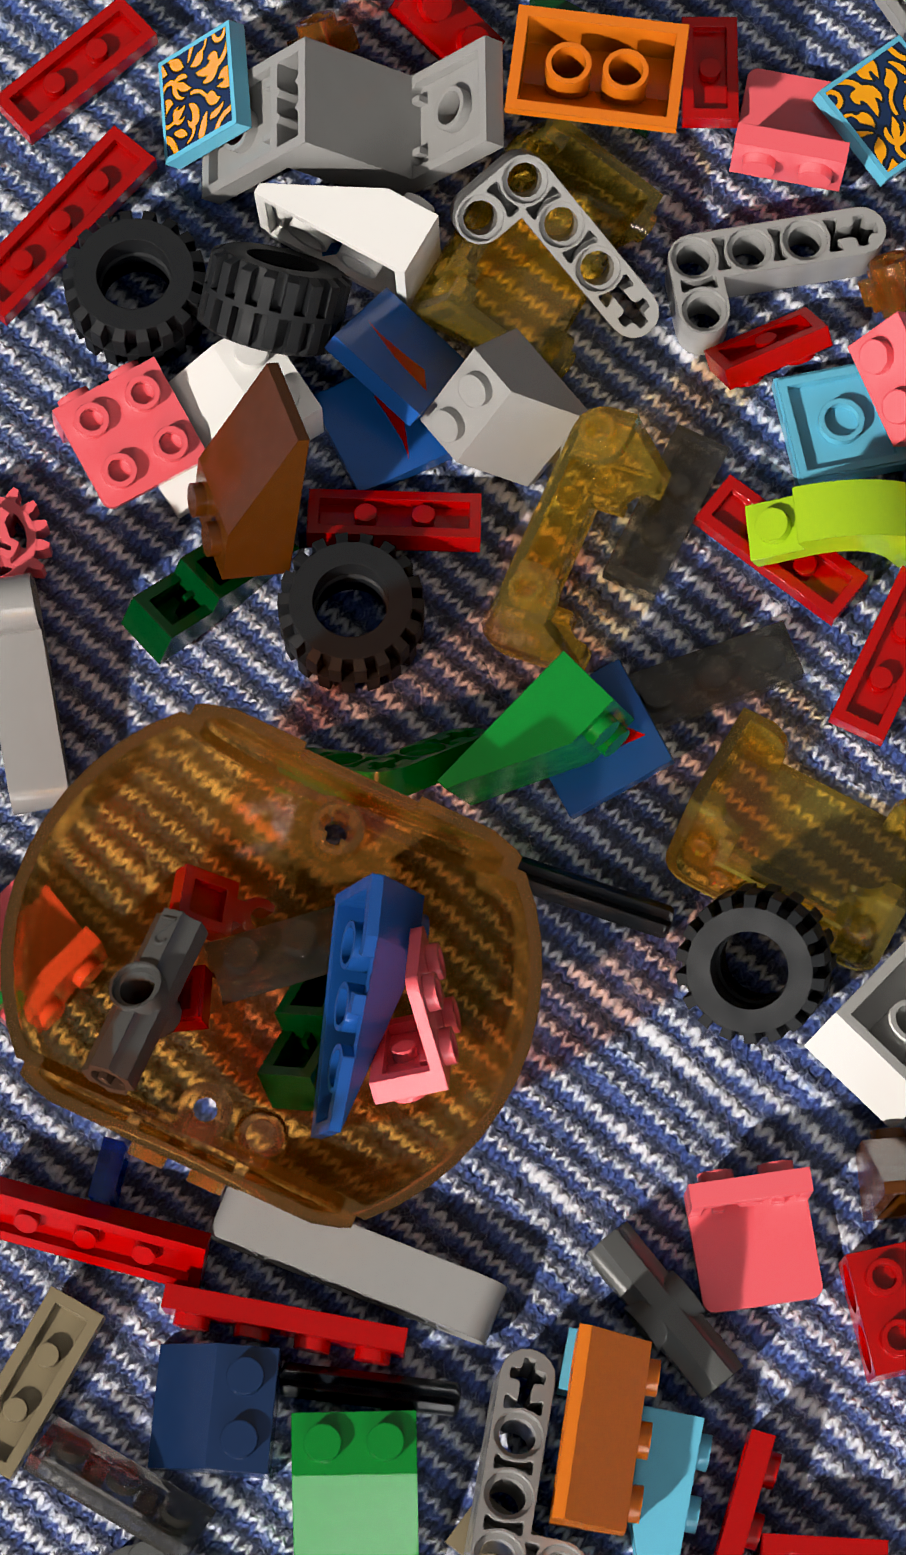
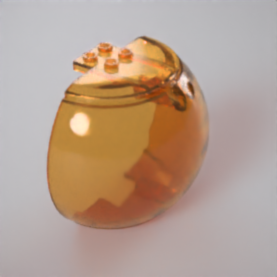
M195 704L190 715L181 711L149 724L117 743L94 761L65 790L44 818L26 850L9 898L1 944V992L6 1025L16 1057L25 1061L20 1075L48 1101L132 1141L127 1151L128 1154L160 1169L164 1167L168 1158L190 1168L186 1181L221 1196L227 1185L309 1223L337 1228H351L356 1216L366 1220L397 1207L428 1188L453 1168L484 1135L503 1108L519 1078L531 1046L537 1022L543 977L542 940L537 908L526 873L517 869L522 856L493 829L423 796L419 801H416L306 749L307 742L242 711L211 704ZM330 825L341 826L346 833V840L341 838L338 845L330 844L326 841L327 831L325 829ZM188 863L240 882L237 897L240 900L247 901L254 897H261L275 905L274 912L267 917L260 919L251 915L254 927L270 934L269 941L257 948L245 947L237 942L232 933L229 939L220 944L205 940L193 966L206 964L213 973L209 1029L173 1032L159 1039L135 1091H128L127 1095L109 1092L86 1078L82 1072V1067L113 1005L108 990L111 979L119 969L134 961L156 913H162L164 908H169L177 869ZM371 873L382 874L424 895L423 914L428 915L430 924L428 941L429 944L436 942L440 944L446 967V979L440 980L445 997L454 996L459 1008L462 1030L461 1033L455 1034L459 1051V1063L451 1065L449 1090L426 1094L420 1100L412 1103L401 1104L392 1101L375 1105L369 1086L370 1065L341 1132L324 1139L311 1138L313 1111L272 1108L257 1072L282 1031L274 1012L322 931L332 930L336 894ZM406 985L391 1019L413 1014ZM207 1097L215 1101L218 1111L214 1119L205 1122L196 1117L194 1106L198 1100Z

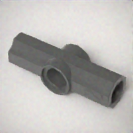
M164 908L162 913H156L134 961L119 969L111 979L108 990L113 1005L82 1067V1072L89 1081L102 1086L109 1092L127 1095L128 1091H135L158 1040L173 1032L180 1023L182 1008L178 997L208 936V932L202 922L194 920L183 911Z
M628 1222L612 1231L586 1254L591 1265L596 1268L605 1283L613 1289L625 1304L623 1310L644 1340L652 1342V1348L655 1351L661 1350L701 1401L743 1367L737 1355L726 1345L722 1337L703 1316L705 1310L695 1294L673 1270L668 1272Z

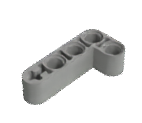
M520 148L512 149L502 154L453 198L450 206V219L455 229L467 241L478 245L490 243L522 218L604 319L619 334L629 338L642 337L651 332L657 324L659 305L654 295L550 168L531 151ZM527 162L533 164L536 169V179L532 187L523 192L510 190L508 175L511 169L519 163ZM480 200L489 202L493 213L490 222L481 229L466 227L463 215L468 205ZM558 207L569 208L572 213L570 228L561 235L553 236L547 234L544 227L547 214ZM594 251L605 252L608 258L606 271L595 279L584 278L581 275L580 266L585 256ZM618 285L633 302H637L636 307L640 312L639 315L632 320L627 315H622L624 313L622 306L609 291Z
M852 207L688 234L680 237L672 244L668 252L665 272V287L675 335L679 345L694 355H705L704 350L722 343L726 337L730 317L728 298L858 277L869 273L876 267L885 241L886 225L883 218L876 211L867 207ZM805 245L810 247L815 252V255L800 257L795 255L790 250V247ZM740 254H750L755 256L760 263L755 266H744L739 264L734 257ZM685 263H695L700 265L705 272L697 276H690L683 273L679 266ZM697 314H705L710 316L716 324L709 328H700L695 326L689 318Z
M31 573L0 578V744L14 815L73 805L42 611L36 582Z
M520 1349L512 1352L504 1360L493 1383L464 1555H481L483 1553H495L498 1555H584L576 1545L569 1542L531 1534L555 1387V1369L551 1361L543 1353L534 1349ZM516 1377L526 1378L527 1389L531 1390L522 1408H514L520 1390V1382ZM514 1433L520 1436L525 1441L528 1452L524 1454L508 1452L502 1446L499 1435ZM495 1492H503L510 1495L516 1501L518 1513L504 1515L497 1512L492 1507L489 1495Z

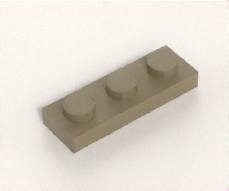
M52 1286L0 1373V1475L11 1481L17 1475L106 1320L104 1315Z

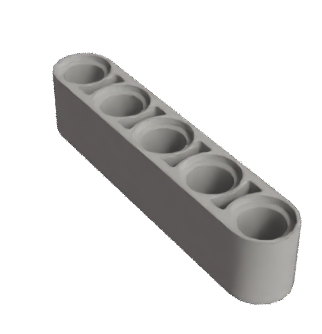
M230 1179L209 1230V1233H212V1240L231 1249L478 1345H486L507 1291V1287L504 1284L483 1274L237 1179Z

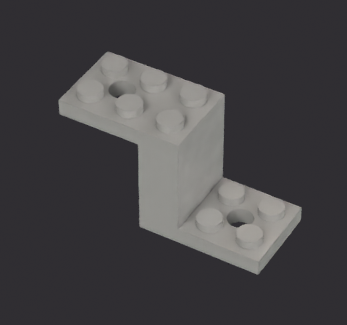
M484 35L411 76L309 37L301 38L248 70L252 128L202 157V199L220 205L286 168H291L341 186L389 188L404 196L407 192L414 194L504 147L505 132L502 41Z

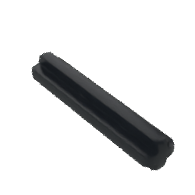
M519 854L511 855L504 870L503 884L506 887L658 938H665L674 918V908L671 905Z
M290 1362L283 1365L280 1374L279 1390L284 1397L401 1411L416 1410L418 1413L443 1416L457 1415L460 1407L461 1386L457 1382Z

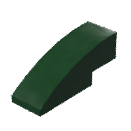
M295 543L292 558L296 556L300 549ZM203 545L180 558L173 573L135 595L121 624L158 664H161L216 625L275 574L222 580L214 557H207L204 553Z
M332 930L322 931L274 1012L282 1031L257 1072L272 1108L301 1111L314 1110Z

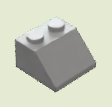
M515 328L475 347L420 420L457 463L528 487L538 480L591 413L522 333Z

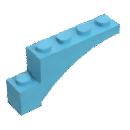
M569 1327L556 1391L557 1395L567 1396L577 1328ZM643 1405L641 1421L653 1422L648 1460L636 1459L633 1484L643 1485L644 1493L639 1524L627 1522L633 1555H680L684 1532L696 1533L702 1497L691 1495L695 1470L707 1471L713 1435L702 1433L705 1418Z

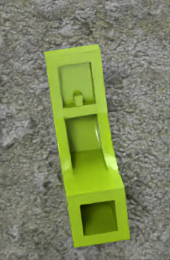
M850 479L819 482L792 487V496L745 506L750 560L758 567L812 555L842 551L875 553L884 556L897 567L906 566V482L882 479Z

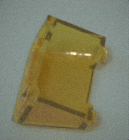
M549 118L531 126L516 135L501 153L502 155L512 149L522 148L531 151L539 157L615 249L626 245L632 240L636 243L641 242L650 233L657 221V216L653 212L662 199L663 194L569 121ZM527 162L519 163L511 169L508 175L510 190L523 192L532 187L536 179L534 165ZM483 200L471 203L463 216L465 226L471 229H481L486 226L493 214L491 204ZM558 207L547 214L544 221L547 234L553 236L561 235L570 228L572 223L570 209ZM521 218L500 237L487 244L478 245L471 243L455 229L415 295L410 309L427 325L473 349L517 328L561 379L571 368L576 358V353L572 351L575 342L574 337L567 332L587 297ZM594 251L586 255L580 266L581 275L587 279H595L601 276L608 264L606 253Z
M604 406L589 409L575 422L555 455L483 613L481 621L483 633L498 652L547 668L562 651H565L583 670L586 669L592 652L586 644L577 640L574 636L573 630L578 619L571 610L558 607L565 582L597 511L624 518L628 509L626 505L637 497L649 495L650 498L661 500L672 476L637 414Z
M744 707L689 799L666 852L665 861L668 869L684 884L713 899H716L719 895L730 889L736 891L744 884L757 883V888H765L769 883L781 885V893L788 896L793 891H796L805 897L801 903L805 908L811 911L816 906L821 912L823 918L819 921L822 929H831L834 941L830 945V952L837 953V964L855 971L873 969L879 963L906 913V798L899 800L892 807L888 817L791 768L783 763L789 749L786 734L775 722Z

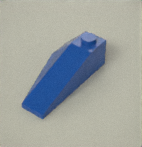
M371 873L335 896L311 1138L324 1139L341 1132L405 988L410 929L424 926L427 938L429 935V917L427 914H423L424 895L382 874Z

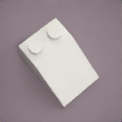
M259 183L254 191L261 232L297 252L319 258L334 265L350 277L349 279L377 295L386 287L389 288L409 308L441 255L439 215L434 213L435 209L428 201L416 194L407 192L402 196L389 188Z
M224 338L209 347L169 381L172 390L205 449L267 363H279L309 439L312 440L324 432L322 407L287 355L261 351ZM197 466L158 486L178 519L190 513L187 502V488L189 483L196 482Z
M906 941L804 1045L889 1128L895 1127L906 1117Z

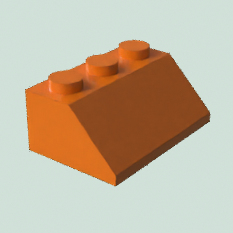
M519 4L504 113L676 134L689 24Z
M579 1324L574 1342L548 1525L624 1536L627 1522L639 1524L644 1486L633 1484L636 1459L648 1460L653 1422L641 1421L645 1396H657L661 1371V1360L650 1358L652 1342L594 1325Z

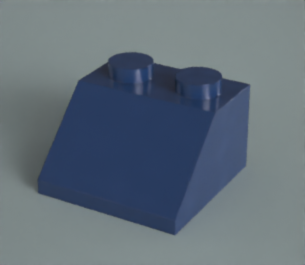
M225 1343L161 1344L147 1468L271 1480L279 1383L283 1359L280 1348Z

